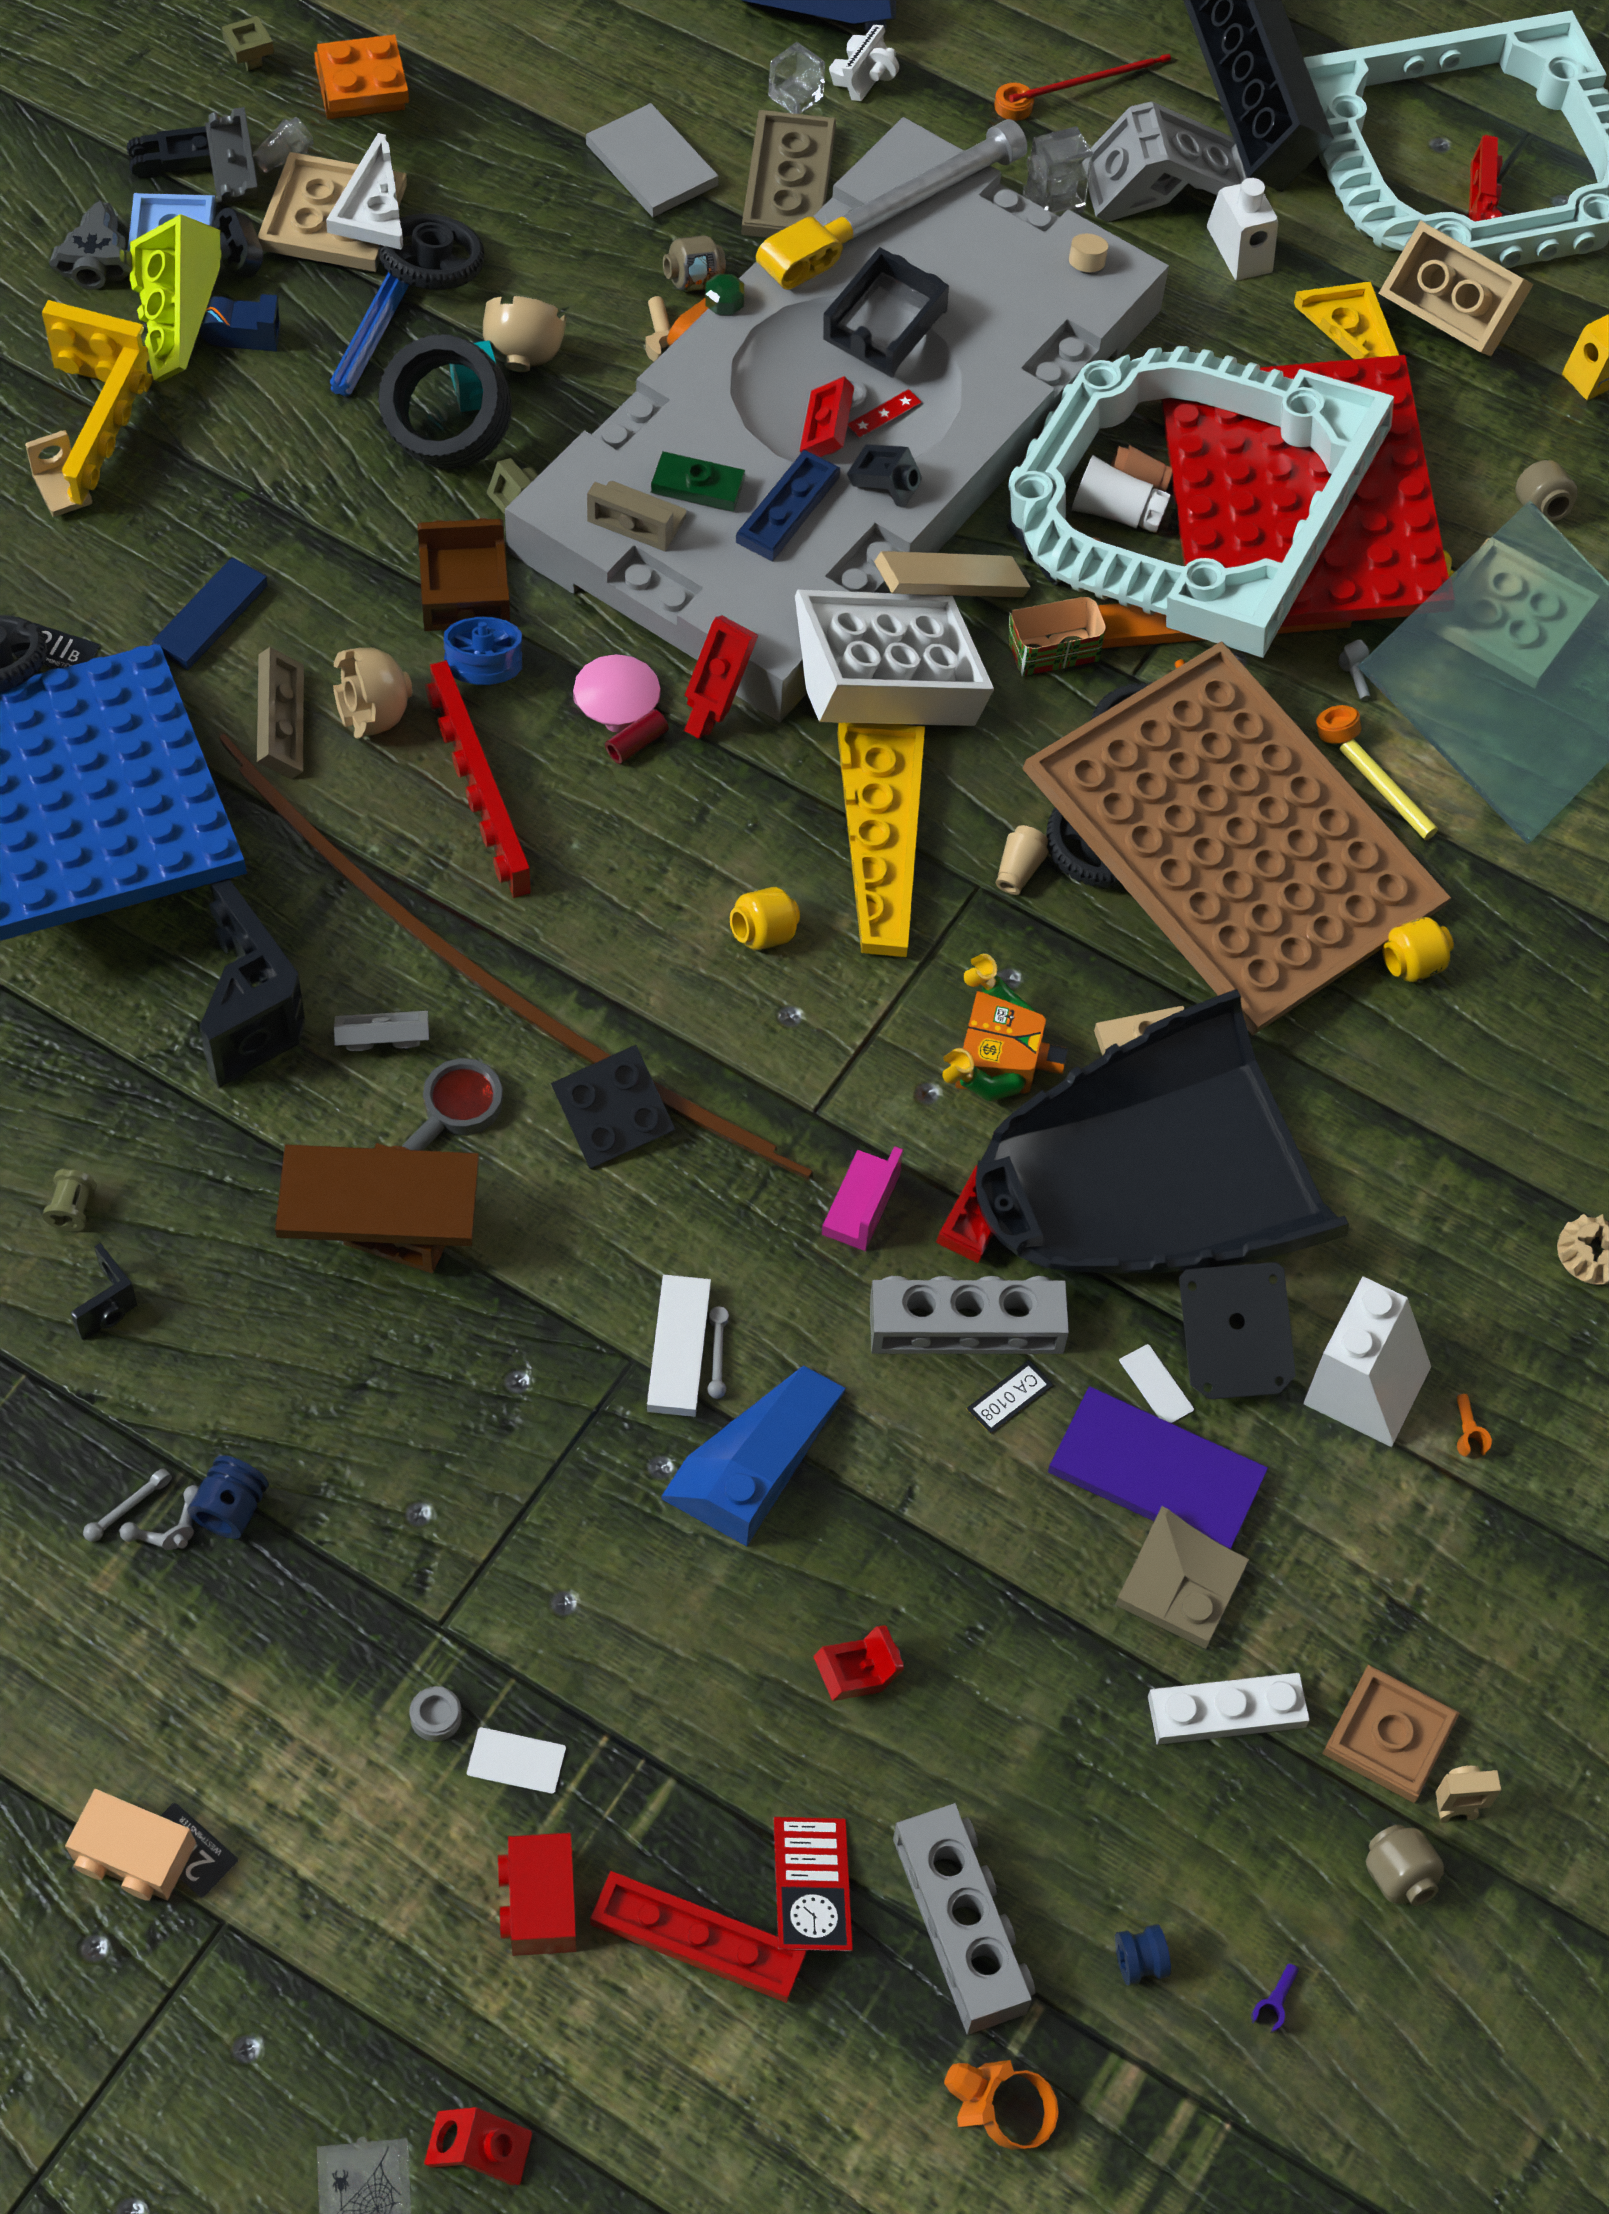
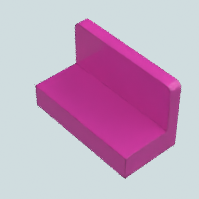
M894 1146L888 1161L857 1150L824 1221L822 1235L866 1251L900 1176L904 1149Z

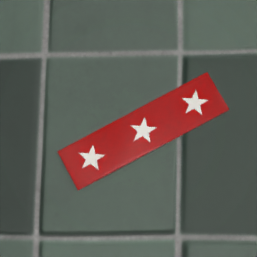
M907 389L849 422L847 426L861 438L922 402Z

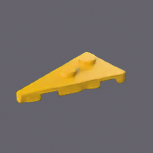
M1371 282L1296 292L1295 307L1353 359L1399 355Z

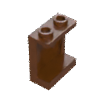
M479 518L475 520H437L418 523L424 631L447 630L450 625L460 620L474 617H493L510 622L503 520Z

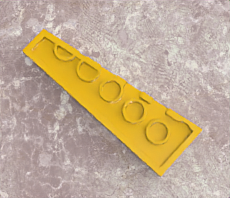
M838 723L837 736L861 953L907 957L925 726Z

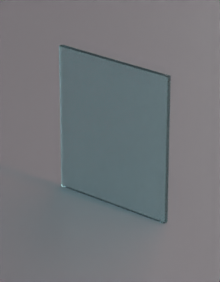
M1529 500L1357 666L1526 844L1530 843L1609 762V582Z

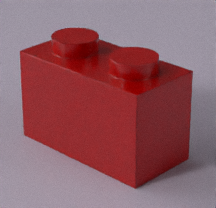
M571 1833L508 1836V1854L498 1855L499 1887H509L510 1906H500L501 1939L511 1938L512 1956L576 1952Z

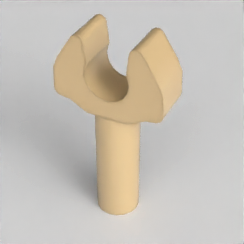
M659 296L652 297L648 301L655 333L646 336L645 350L647 356L653 362L661 356L662 348L670 347L667 344V337L671 328L664 300Z

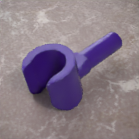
M1287 1964L1269 1998L1259 2001L1252 2011L1251 2020L1253 2024L1259 2014V2010L1263 2008L1272 2009L1276 2013L1277 2023L1273 2026L1270 2033L1277 2032L1284 2023L1285 2010L1282 2006L1299 1972L1295 1965Z

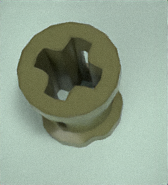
M60 1169L54 1174L53 1182L56 1188L51 1205L46 1206L43 1211V1220L50 1226L63 1231L74 1232L83 1230L87 1221L84 1215L88 1197L95 1192L97 1183L92 1176L82 1171Z

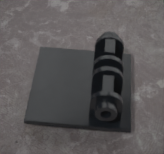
M637 1045L631 1046L551 1083L590 1169L675 1130Z

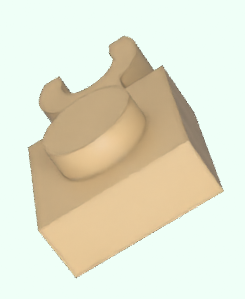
M1462 1766L1446 1774L1436 1790L1440 1821L1448 1822L1451 1817L1462 1814L1467 1815V1820H1474L1479 1816L1478 1808L1491 1807L1501 1792L1498 1771H1480L1478 1766Z

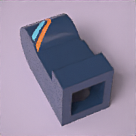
M261 294L260 302H234L225 297L210 298L200 326L201 337L207 343L218 347L277 352L281 326L278 296Z

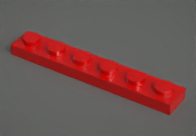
M445 660L430 664L431 683L425 684L427 698L431 709L439 708L442 717L438 718L444 742H452L455 748V752H452V759L456 773L459 778L466 776L469 786L465 787L470 809L473 813L479 811L483 821L479 822L483 842L486 848L493 846L497 856L493 857V863L500 883H508L513 898L530 894L529 865L448 662Z

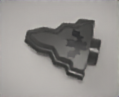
M95 202L83 215L80 227L69 232L64 243L54 248L49 261L50 268L58 271L63 277L73 278L77 285L86 289L101 288L105 281H124L125 277L129 276L130 272H132V254L126 250L125 237L117 232L118 219L110 203Z

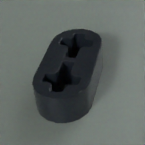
M224 208L218 213L213 223V227L220 230L221 259L228 271L244 278H251L258 272L263 262L262 246L251 219L234 209Z

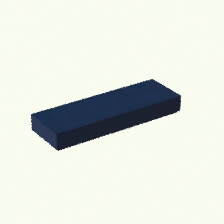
M803 450L736 533V543L773 562L840 478V467Z
M231 557L152 640V645L160 644L165 658L189 670L268 586L267 576Z

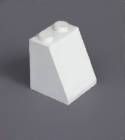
M1366 1277L1361 1278L1322 1355L1303 1403L1392 1447L1431 1368L1407 1297Z

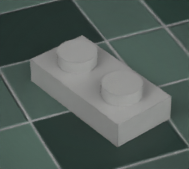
M428 1011L335 1016V1046L346 1045V1049L350 1051L368 1050L374 1047V1043L392 1042V1046L396 1048L419 1046L420 1040H429Z

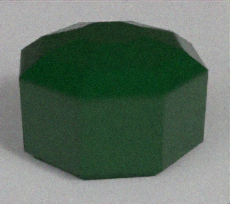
M716 274L706 282L705 306L718 315H733L744 307V283L733 274Z

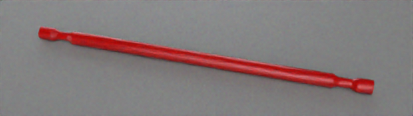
M1165 54L1159 58H1150L1031 89L1025 93L1012 94L1009 96V100L1013 103L1023 98H1032L1150 67L1156 63L1171 61V55Z

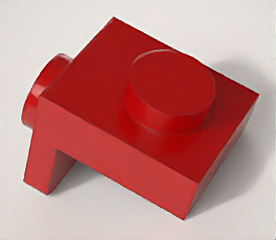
M886 1625L876 1626L863 1640L822 1646L813 1656L832 1701L880 1693L904 1670L900 1651Z

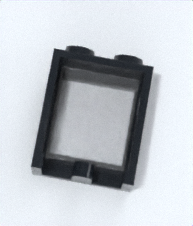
M879 247L824 312L823 340L893 378L900 364L942 313L947 312L949 285L943 282L937 275L926 273L910 264L904 257L892 254Z

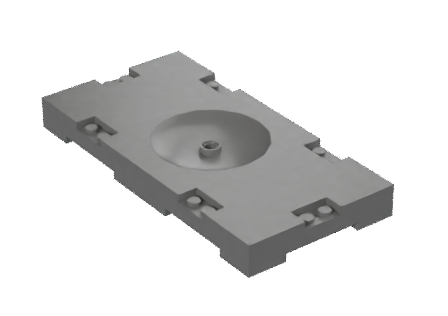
M903 117L833 185L832 198L813 217L824 226L958 155L964 150ZM992 166L976 172L842 244V254L830 269L795 288L783 289L755 262L739 278L744 283L743 308L733 315H718L708 308L636 379V391L592 435L584 430L505 508L507 553L573 594L579 588H582L696 660L700 656L711 624L717 616L723 615L758 634L759 636L736 695L778 722H781L807 694L795 601L797 590L891 593L874 563L881 551L937 553L1025 458L1026 447L1044 428L1049 412L1056 411L1066 385L1069 383L1073 384L1079 372L1086 364L1097 360L1106 361L1110 356L1117 358L1161 311L1169 265L1069 209L1061 217L1000 184L1001 171ZM1085 233L1095 234L1107 241L1108 251L1103 269L1097 272H1083L1071 266L1069 254L1071 242L1075 236ZM879 247L892 254L904 257L910 264L926 273L937 275L943 282L949 285L947 312L942 313L898 367L893 378L823 340L824 312ZM878 288L846 328L855 332L859 326L866 327L872 334V342L886 349L893 340L896 341L920 310L887 291ZM845 376L854 386L848 419L849 423L909 389L922 403L861 438L847 426L843 448L831 455L820 457L840 467V478L773 562L736 543V533L801 454L799 450L812 390ZM866 444L909 447L920 470L922 481L905 507L895 505L889 489L852 486L847 472ZM662 451L745 470V481L734 512L651 493V482ZM609 481H615L685 508L686 519L666 552L587 522V493L593 483L598 482L607 485Z

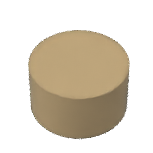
M1085 233L1075 236L1071 242L1069 263L1075 269L1083 272L1100 271L1104 268L1106 262L1107 241L1095 234Z

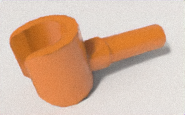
M1460 1394L1456 1398L1464 1434L1457 1442V1450L1459 1454L1467 1457L1470 1454L1468 1438H1473L1479 1442L1481 1454L1484 1456L1492 1445V1438L1486 1429L1478 1427L1474 1421L1469 1396L1467 1394Z

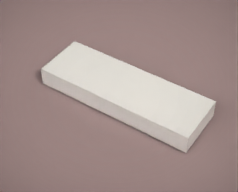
M663 1275L647 1412L696 1417L711 1279Z

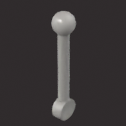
M720 1306L714 1307L709 1315V1321L714 1326L712 1382L709 1383L707 1391L714 1399L722 1398L727 1390L726 1385L722 1382L723 1327L728 1323L729 1314L724 1307Z
M165 1468L159 1469L152 1475L146 1485L99 1522L87 1524L83 1530L85 1539L90 1542L100 1540L103 1530L155 1489L165 1487L172 1478L170 1473Z

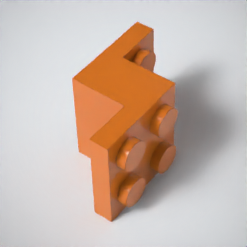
M395 34L317 44V52H314L315 65L327 119L405 110V103H409V94Z

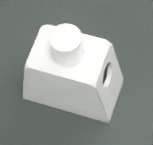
M1247 178L1241 184L1222 188L1218 192L1207 224V229L1235 281L1272 273L1278 219L1264 194V183L1256 178Z

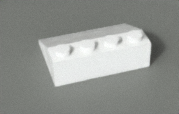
M797 590L795 601L805 685L819 722L976 725L994 691V687L953 596Z

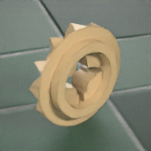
M1583 1214L1577 1220L1568 1222L1559 1236L1557 1251L1560 1261L1570 1274L1581 1281L1596 1285L1609 1284V1222L1605 1220L1603 1214L1596 1218L1587 1217ZM1595 1237H1599L1601 1248L1605 1250H1603L1595 1262L1593 1261L1592 1247L1589 1245Z

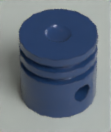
M219 1455L214 1459L213 1466L207 1472V1477L203 1479L187 1508L188 1514L207 1530L226 1538L238 1539L242 1536L253 1516L257 1503L261 1501L263 1492L267 1490L269 1482L260 1471L248 1463L234 1457Z

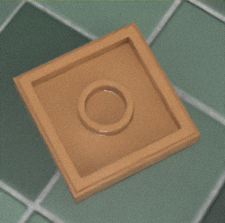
M1368 1665L1322 1754L1415 1803L1460 1713Z

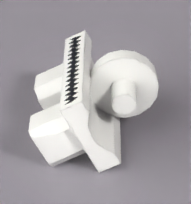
M873 25L866 36L853 35L847 43L846 51L849 59H835L829 67L833 85L848 88L851 100L862 101L876 81L879 79L889 81L899 71L896 51L892 48H887L884 43L885 29L883 25Z

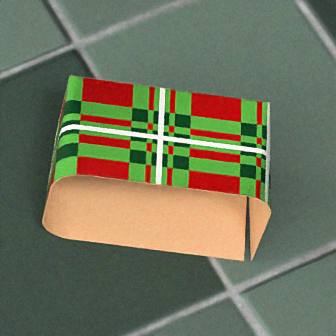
M1079 597L1012 610V616L1010 613L1009 645L1021 676H1027L1098 662L1100 660L1106 626L1097 603L1089 597ZM1069 636H1077L1082 638L1079 640L1060 643L1064 638ZM1036 644L1042 647L1029 648L1026 645Z

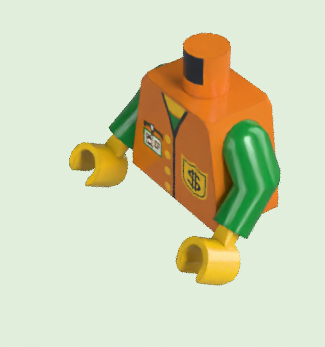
M980 954L972 958L971 964L976 968L973 967L965 971L964 981L971 987L982 985V992L977 991L963 1048H956L943 1057L945 1062L951 1064L950 1067L943 1071L944 1081L950 1084L956 1083V1088L968 1089L984 1100L992 1102L1019 1093L1025 1094L1030 1092L1035 1069L1062 1075L1068 1048L1042 1042L1046 1018L1042 1014L1037 1013L999 976H996L997 964L990 955Z

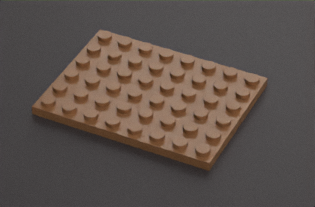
M1222 641L1029 757L1022 768L1214 992L1219 996L1238 989L1247 1030L1252 1036L1383 949V945L1389 940L1388 934L1394 927L1420 917H1430L1444 908L1451 899Z

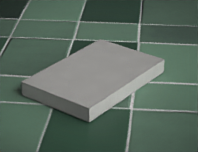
M652 103L586 134V145L652 217L718 186L717 173Z

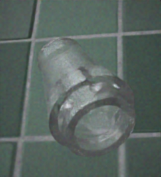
M297 117L289 121L284 119L261 146L252 152V155L259 167L267 173L272 168L286 163L289 152L307 154L308 148L314 144V141L306 126Z

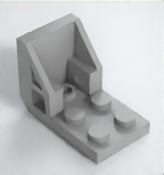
M1152 101L1129 107L1080 159L1095 216L1107 222L1168 204L1188 183L1196 189H1204L1218 195L1222 188L1241 184L1248 178L1233 137Z

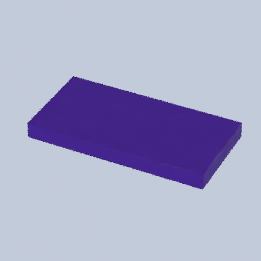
M1089 1386L1049 1465L1048 1473L1152 1521H1155L1163 1506L1199 1532L1231 1550L1268 1467Z

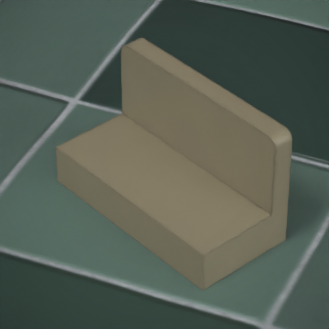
M609 481L607 485L594 482L587 493V522L665 552L686 519L685 508L615 481Z

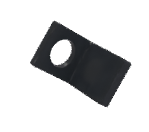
M101 1243L94 1246L99 1267L113 1285L71 1311L76 1333L81 1340L86 1339L101 1328L113 1327L123 1319L128 1311L138 1306L132 1283Z

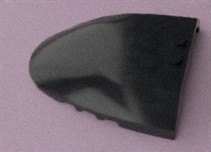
M1238 989L1198 1003L1147 1026L1139 1037L1120 1047L1115 1043L1106 1049L1102 1057L1082 1069L1078 1066L1069 1071L1064 1081L1045 1093L1041 1090L996 1128L981 1161H978L976 1172L977 1201L986 1224L997 1239L1020 1258L1045 1268L1063 1271L1161 1273L1227 1266L1261 1260L1326 1243L1347 1236L1349 1228L1346 1217H1338L1322 1201L1259 1068L1243 1016L1241 996Z

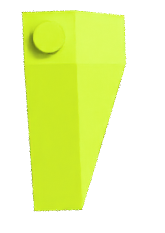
M182 214L130 242V252L132 254L130 282L132 290L140 294L142 304L137 309L139 320L147 324L148 334L145 339V345L148 348L153 379L158 382H162L186 370L220 269L222 255L220 249V230Z

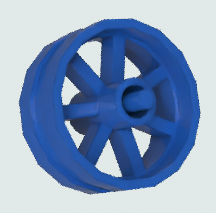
M493 617L468 618L450 625L444 632V661L447 660L453 677L461 682L474 685L497 684L514 678L522 670V633L517 626L506 620Z

